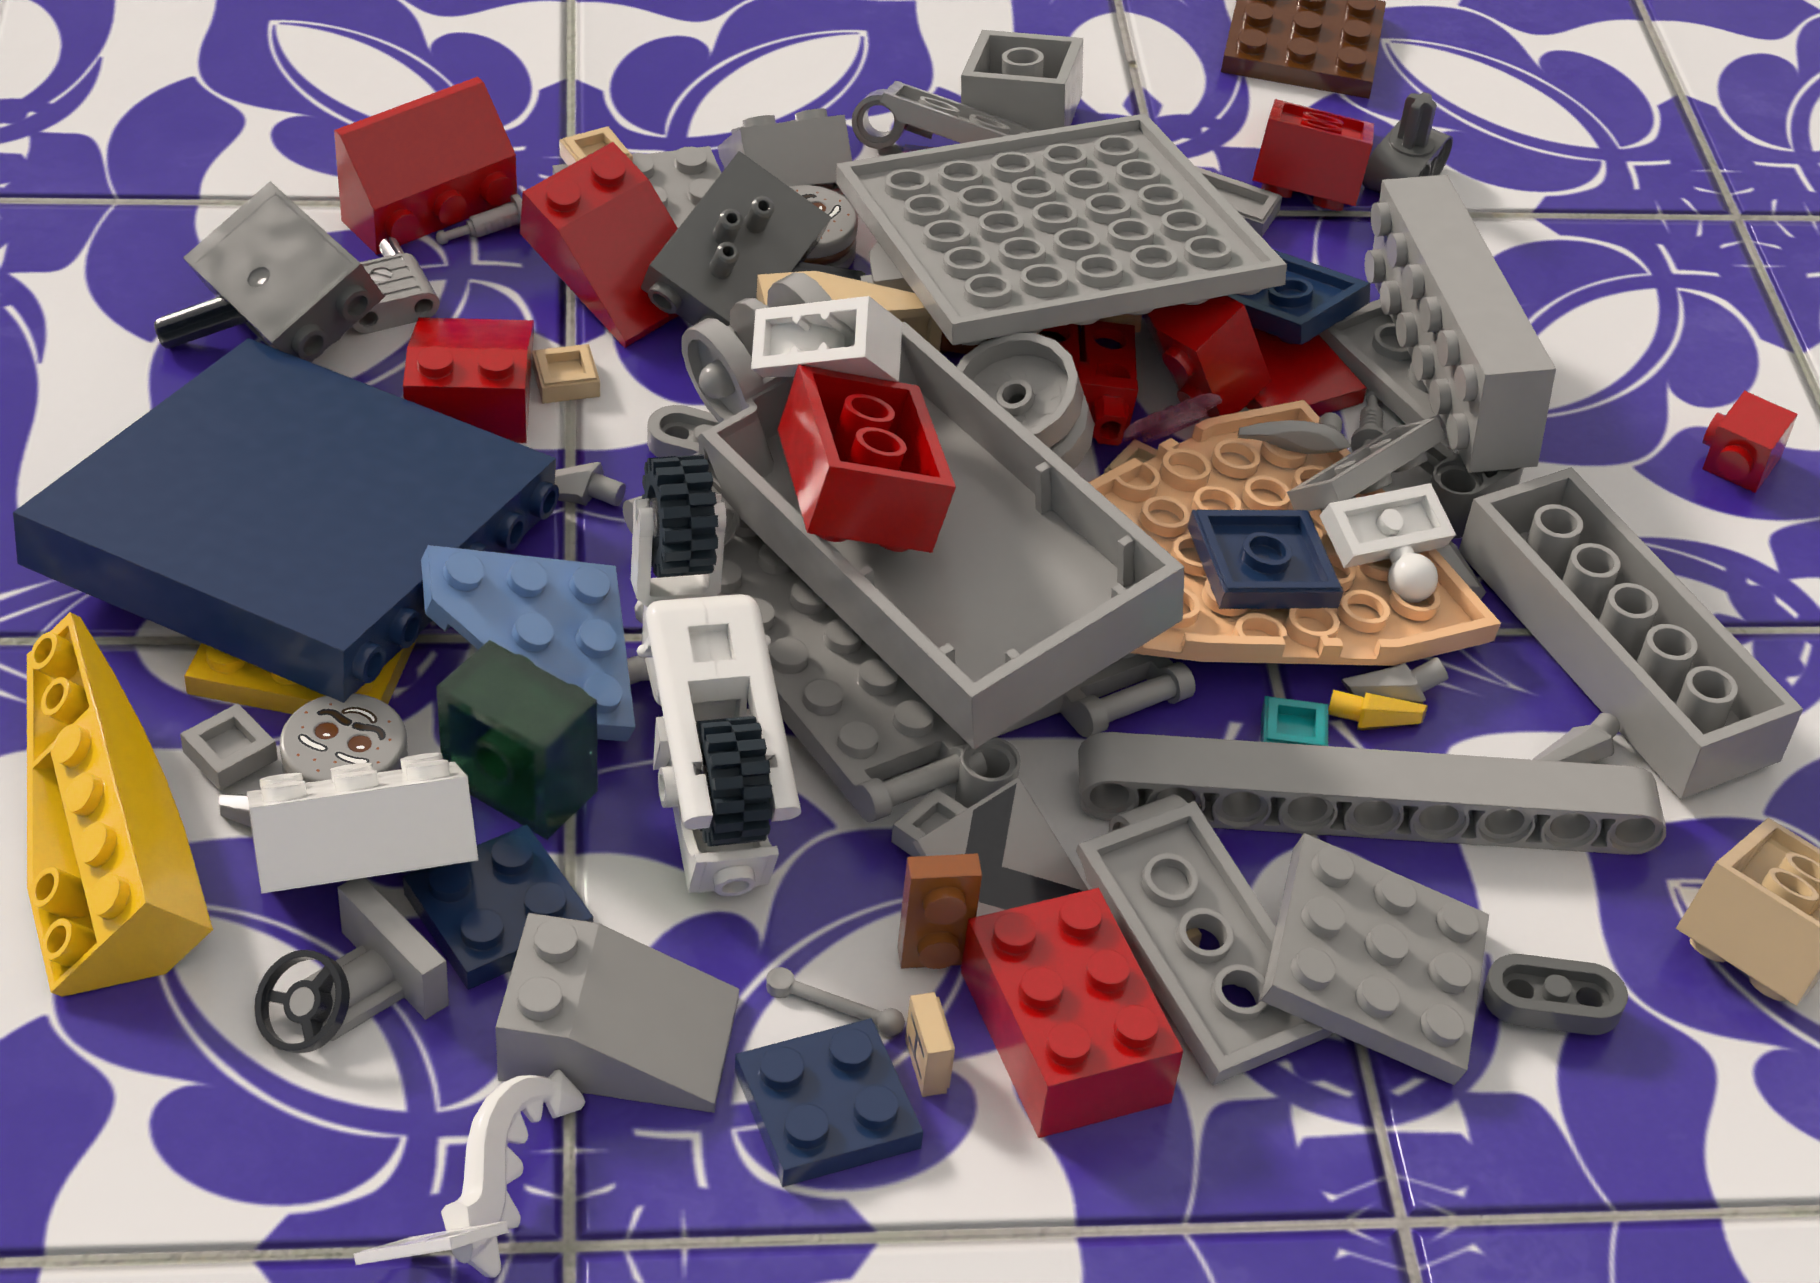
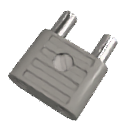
M392 237L389 238V242L385 238L379 245L384 257L360 262L385 297L353 325V328L359 333H373L417 322L418 317L431 318L439 309V298L416 258L412 254L404 253L397 240Z

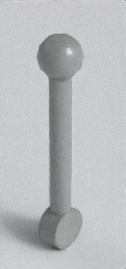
M774 968L767 974L766 989L773 997L785 998L793 994L862 1020L872 1018L874 1024L878 1025L880 1032L886 1036L898 1035L904 1028V1017L897 1009L888 1008L879 1011L795 981L794 974L787 968Z

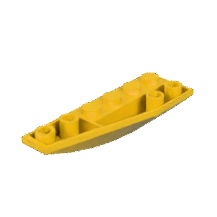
M71 612L50 632L39 637L32 650L27 654V890L50 991L61 997L164 975L213 931L186 831L164 772L144 728L112 668L81 617Z

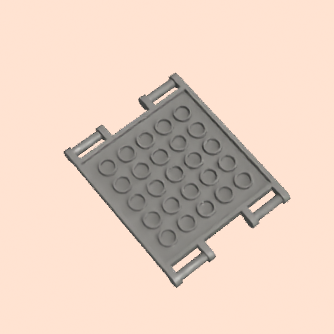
M642 496L626 500L623 504L624 520L632 534L634 500L642 499ZM740 518L739 528L735 536L724 546L721 592L717 596L749 595L758 603L765 634L771 639L768 651L782 719L861 817L867 822H874L891 815L892 807L932 792L935 788L940 789L957 782L959 778L960 755L967 742ZM1129 653L997 736L1060 712L1080 735L1088 738L1107 730L1111 721L1165 700L1175 704L1192 697L1195 693V680L1190 669L1182 662L1173 663L1169 658ZM1147 679V681H1144V682H1142V683L1136 684V685H1134V686H1131V687H1129V688L1123 689V690L1118 691V692H1116V693L1110 694V695L1105 696V697H1103V698H1100V699L1098 698V697L1104 696V695H1106V694L1112 693V692H1114V691H1117V690H1119V689L1125 688V687H1127V686H1130V685H1132V684H1135V683H1138V682H1140V681H1143V680ZM981 751L972 756L970 766L975 773L985 777L987 766ZM937 759L939 760V761H936V762H934V763L928 764V765L923 766V767H921V768L915 769V770L910 771V772H908V773L902 774V775H900V776H897V777H895V778H892V779H889V780H887V781L882 782V780L888 779V778H890V777H893V776H895V775L901 774V773H903V772H906V771H908V770L914 769V768H916V767H919V766H921V765L927 764V763H929V762L935 761V760H937Z

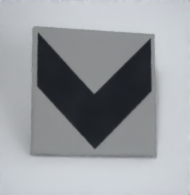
M1019 777L913 842L921 856L978 853L982 880L976 917L1088 890Z

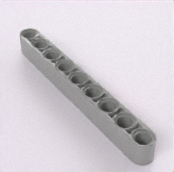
M1103 732L1089 736L1081 743L1078 750L1080 806L1087 815L1104 821H1110L1116 815L1175 794L1182 797L1187 803L1195 801L1212 828L1627 855L1651 851L1659 846L1666 837V825L1656 780L1652 773L1646 769L1634 766L1120 732Z

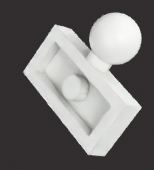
M1431 483L1329 503L1319 515L1343 568L1390 559L1392 565L1388 573L1389 587L1399 594L1402 600L1416 603L1427 599L1433 594L1438 584L1437 569L1430 559L1417 553L1446 547L1456 534Z

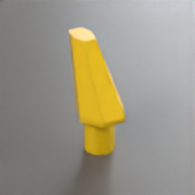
M1333 690L1328 715L1357 721V730L1365 731L1421 724L1426 716L1428 705L1366 692L1365 697Z

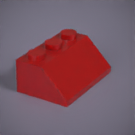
M479 77L334 130L341 221L376 255L381 254L379 245L385 238L388 242L390 237L395 238L401 246L466 220L470 216L511 202V195L517 194L516 154L488 90Z

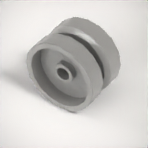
M1014 333L984 341L963 356L957 365L958 369L1072 469H1075L1080 464L1091 447L1094 422L1072 356L1056 340L1036 333Z

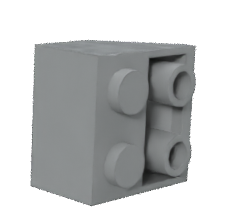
M824 108L798 112L795 114V120L776 123L774 115H763L743 120V126L732 129V135L718 146L719 157L724 168L740 151L787 186L811 185L827 189L839 188L836 184V163L852 161L845 115L828 117L827 110Z

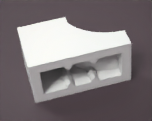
M870 296L755 309L751 370L763 378L794 377L798 364L899 382L903 322Z

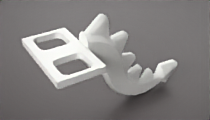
M560 1069L554 1070L549 1077L522 1075L500 1084L485 1098L472 1121L466 1145L462 1194L458 1200L446 1205L441 1211L446 1231L412 1236L354 1253L355 1264L361 1265L452 1250L453 1255L459 1262L468 1263L485 1277L495 1278L501 1271V1260L497 1236L509 1233L508 1229L518 1227L521 1220L519 1211L507 1192V1184L520 1177L523 1173L522 1161L507 1146L508 1143L522 1144L528 1139V1131L521 1111L530 1122H539L542 1117L543 1103H545L552 1118H557L581 1110L585 1104L581 1092Z

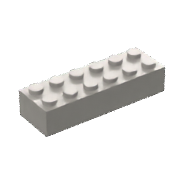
M1448 175L1382 180L1379 202L1373 203L1371 208V226L1375 236L1373 250H1368L1365 254L1366 278L1370 284H1375L1380 294L1382 311L1385 315L1391 316L1396 326L1398 343L1401 347L1407 348L1412 358L1416 379L1423 380L1429 392L1432 412L1435 415L1440 414L1446 426L1450 448L1458 450L1469 473L1537 467L1556 372L1553 362Z
M1572 467L1473 499L1459 548L1464 559L1601 712L1612 714L1617 718L1620 723L1619 732L1680 800L1781 762L1803 708Z

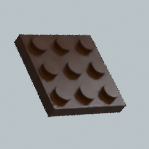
M1236 0L1221 72L1369 99L1374 79L1386 1Z

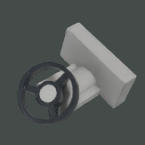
M366 878L349 880L338 887L342 933L353 943L356 949L336 961L327 955L312 950L293 951L273 963L263 976L255 997V1019L262 1036L274 1047L291 1053H308L317 1050L330 1040H336L403 998L425 1020L449 1006L446 960ZM318 960L325 965L322 969L304 980L294 983L286 993L273 990L282 974L299 962ZM269 1002L283 1005L287 1018L292 1022L301 1024L304 1042L290 1044L278 1037L270 1022Z

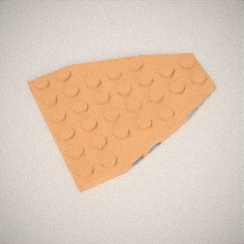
M1304 400L1207 418L1195 425L1191 438L1181 443H1178L1173 438L1160 443L1154 458L1142 463L1134 457L1088 482L1184 566L1183 620L1131 652L1132 654L1199 662L1395 666L1493 642L1501 622L1436 549L1417 553L1430 559L1438 572V584L1435 591L1430 597L1421 602H1405L1399 594L1390 589L1388 583V573L1392 565L1390 559L1343 568L1319 517L1322 513L1321 509L1309 511V514L1343 589V595L1338 608L1219 609L1187 527L1192 510H1294L1287 494L1288 491L1351 454L1347 448L1338 452L1305 454L1287 451L1265 441L1238 438L1239 428L1258 423L1285 420L1319 423L1320 417ZM1381 488L1379 490L1367 494L1358 493L1355 495V497L1358 498L1383 493L1385 491Z

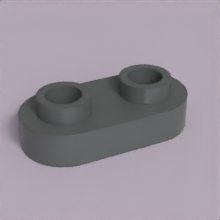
M1508 954L1498 958L1491 965L1483 987V999L1493 1015L1512 1025L1600 1035L1610 1032L1618 1025L1628 1001V991L1622 979L1615 972L1600 964L1526 954Z

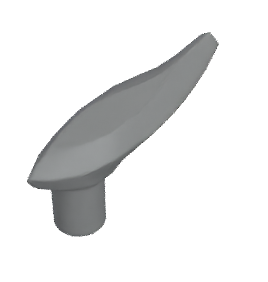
M1332 412L1323 414L1319 419V423L1295 420L1272 421L1241 427L1238 431V438L1265 441L1287 451L1305 454L1338 452L1352 447L1341 433L1342 419L1339 415Z

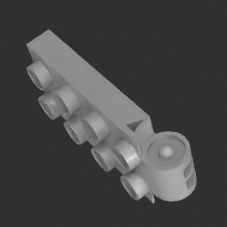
M793 272L772 284L768 290L767 305L756 298H744L735 303L730 310L729 326H726L718 319L707 318L688 328L682 335V354L688 374L705 406L719 422V424L698 436L699 452L694 454H702L704 459H707L709 464L708 472L712 473L713 486L735 509L739 517L974 750L1183 620L1184 566L906 322L902 323L899 382L920 387L956 485L933 553L910 549L905 552H894L878 544L853 540L831 542L820 538L816 534H809L806 531L778 432V426L794 377L763 378L751 370L755 309L832 300L817 281L805 273Z

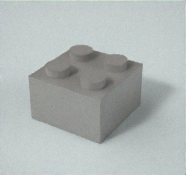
M982 30L961 74V104L1038 131L1070 126L1082 96L1083 38Z

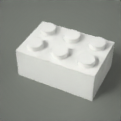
M426 753L401 758L402 769L377 773V770H373L372 763H356L331 768L332 779L305 783L302 773H287L261 778V790L247 791L261 894L478 861L467 775L455 761L448 762V760H443L442 753Z

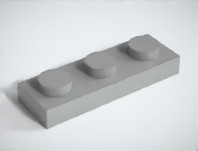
M1438 417L1394 427L1291 489L1287 494L1293 509L1307 510L1308 512L1321 509V512H1323L1329 503L1356 498L1355 495L1358 493L1367 494L1393 482L1390 474L1393 471L1395 473L1406 471L1426 462L1428 458L1425 452L1446 439Z

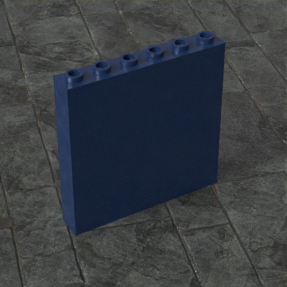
M248 338L13 512L17 564L344 703L365 683L373 682L380 674L382 668L403 648H409L416 641L419 633L433 621L425 614L421 559L427 546L506 553L508 550L515 549L523 536L541 519H547L556 507L559 498V488L555 485L556 458Z

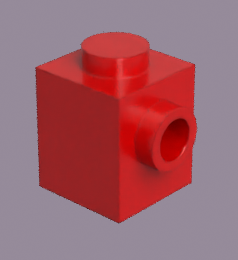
M1744 390L1726 415L1717 412L1710 422L1702 441L1703 444L1710 447L1702 469L1756 493L1782 457L1798 414Z

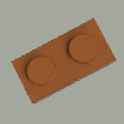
M978 853L907 857L897 945L901 969L922 967L943 969L949 966L962 965L968 919L977 916L982 880Z

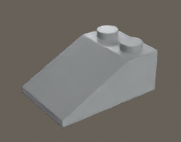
M528 913L495 1027L498 1080L508 1081L522 1075L549 1077L554 1070L560 1069L581 1093L714 1113L739 1000V988L600 923Z

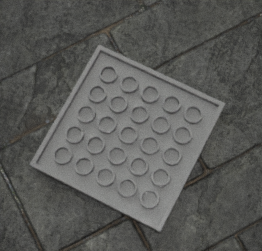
M1146 113L836 163V184L952 345H978L987 339L1012 335L1014 333L1037 334L1043 329L1062 325H1088L1095 323L1101 318L1123 314L1143 315L1150 313L1156 308L1178 304L1198 305L1211 298L1233 294L1253 295L1259 293L1262 289L1285 285L1287 269L1285 261Z

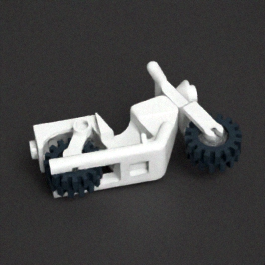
M702 454L648 458L644 466L645 475H643L642 485L645 494H642V499H635L633 504L631 582L636 599L638 600L634 606L636 619L643 624L642 645L637 648L638 656L627 658L630 685L639 681L650 680L654 699L658 705L662 706L663 716L656 717L653 770H659L658 788L662 807H673L688 893L715 891L721 896H736L770 882L779 853L777 846H772L767 836L771 829L769 820L771 819L772 822L789 820L801 814L768 651L771 639L765 634L760 608L753 597L743 594L717 596L721 592L726 508L725 502H721V493L715 494V492H712L713 478L712 473L708 472L709 464L707 459H704ZM651 567H653V573L657 578H651Z

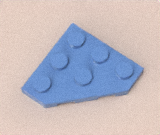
M432 545L427 546L421 559L425 614L444 631L453 627L478 650L475 658L513 692L521 687L548 712L544 719L563 736L628 741L635 729L616 566Z

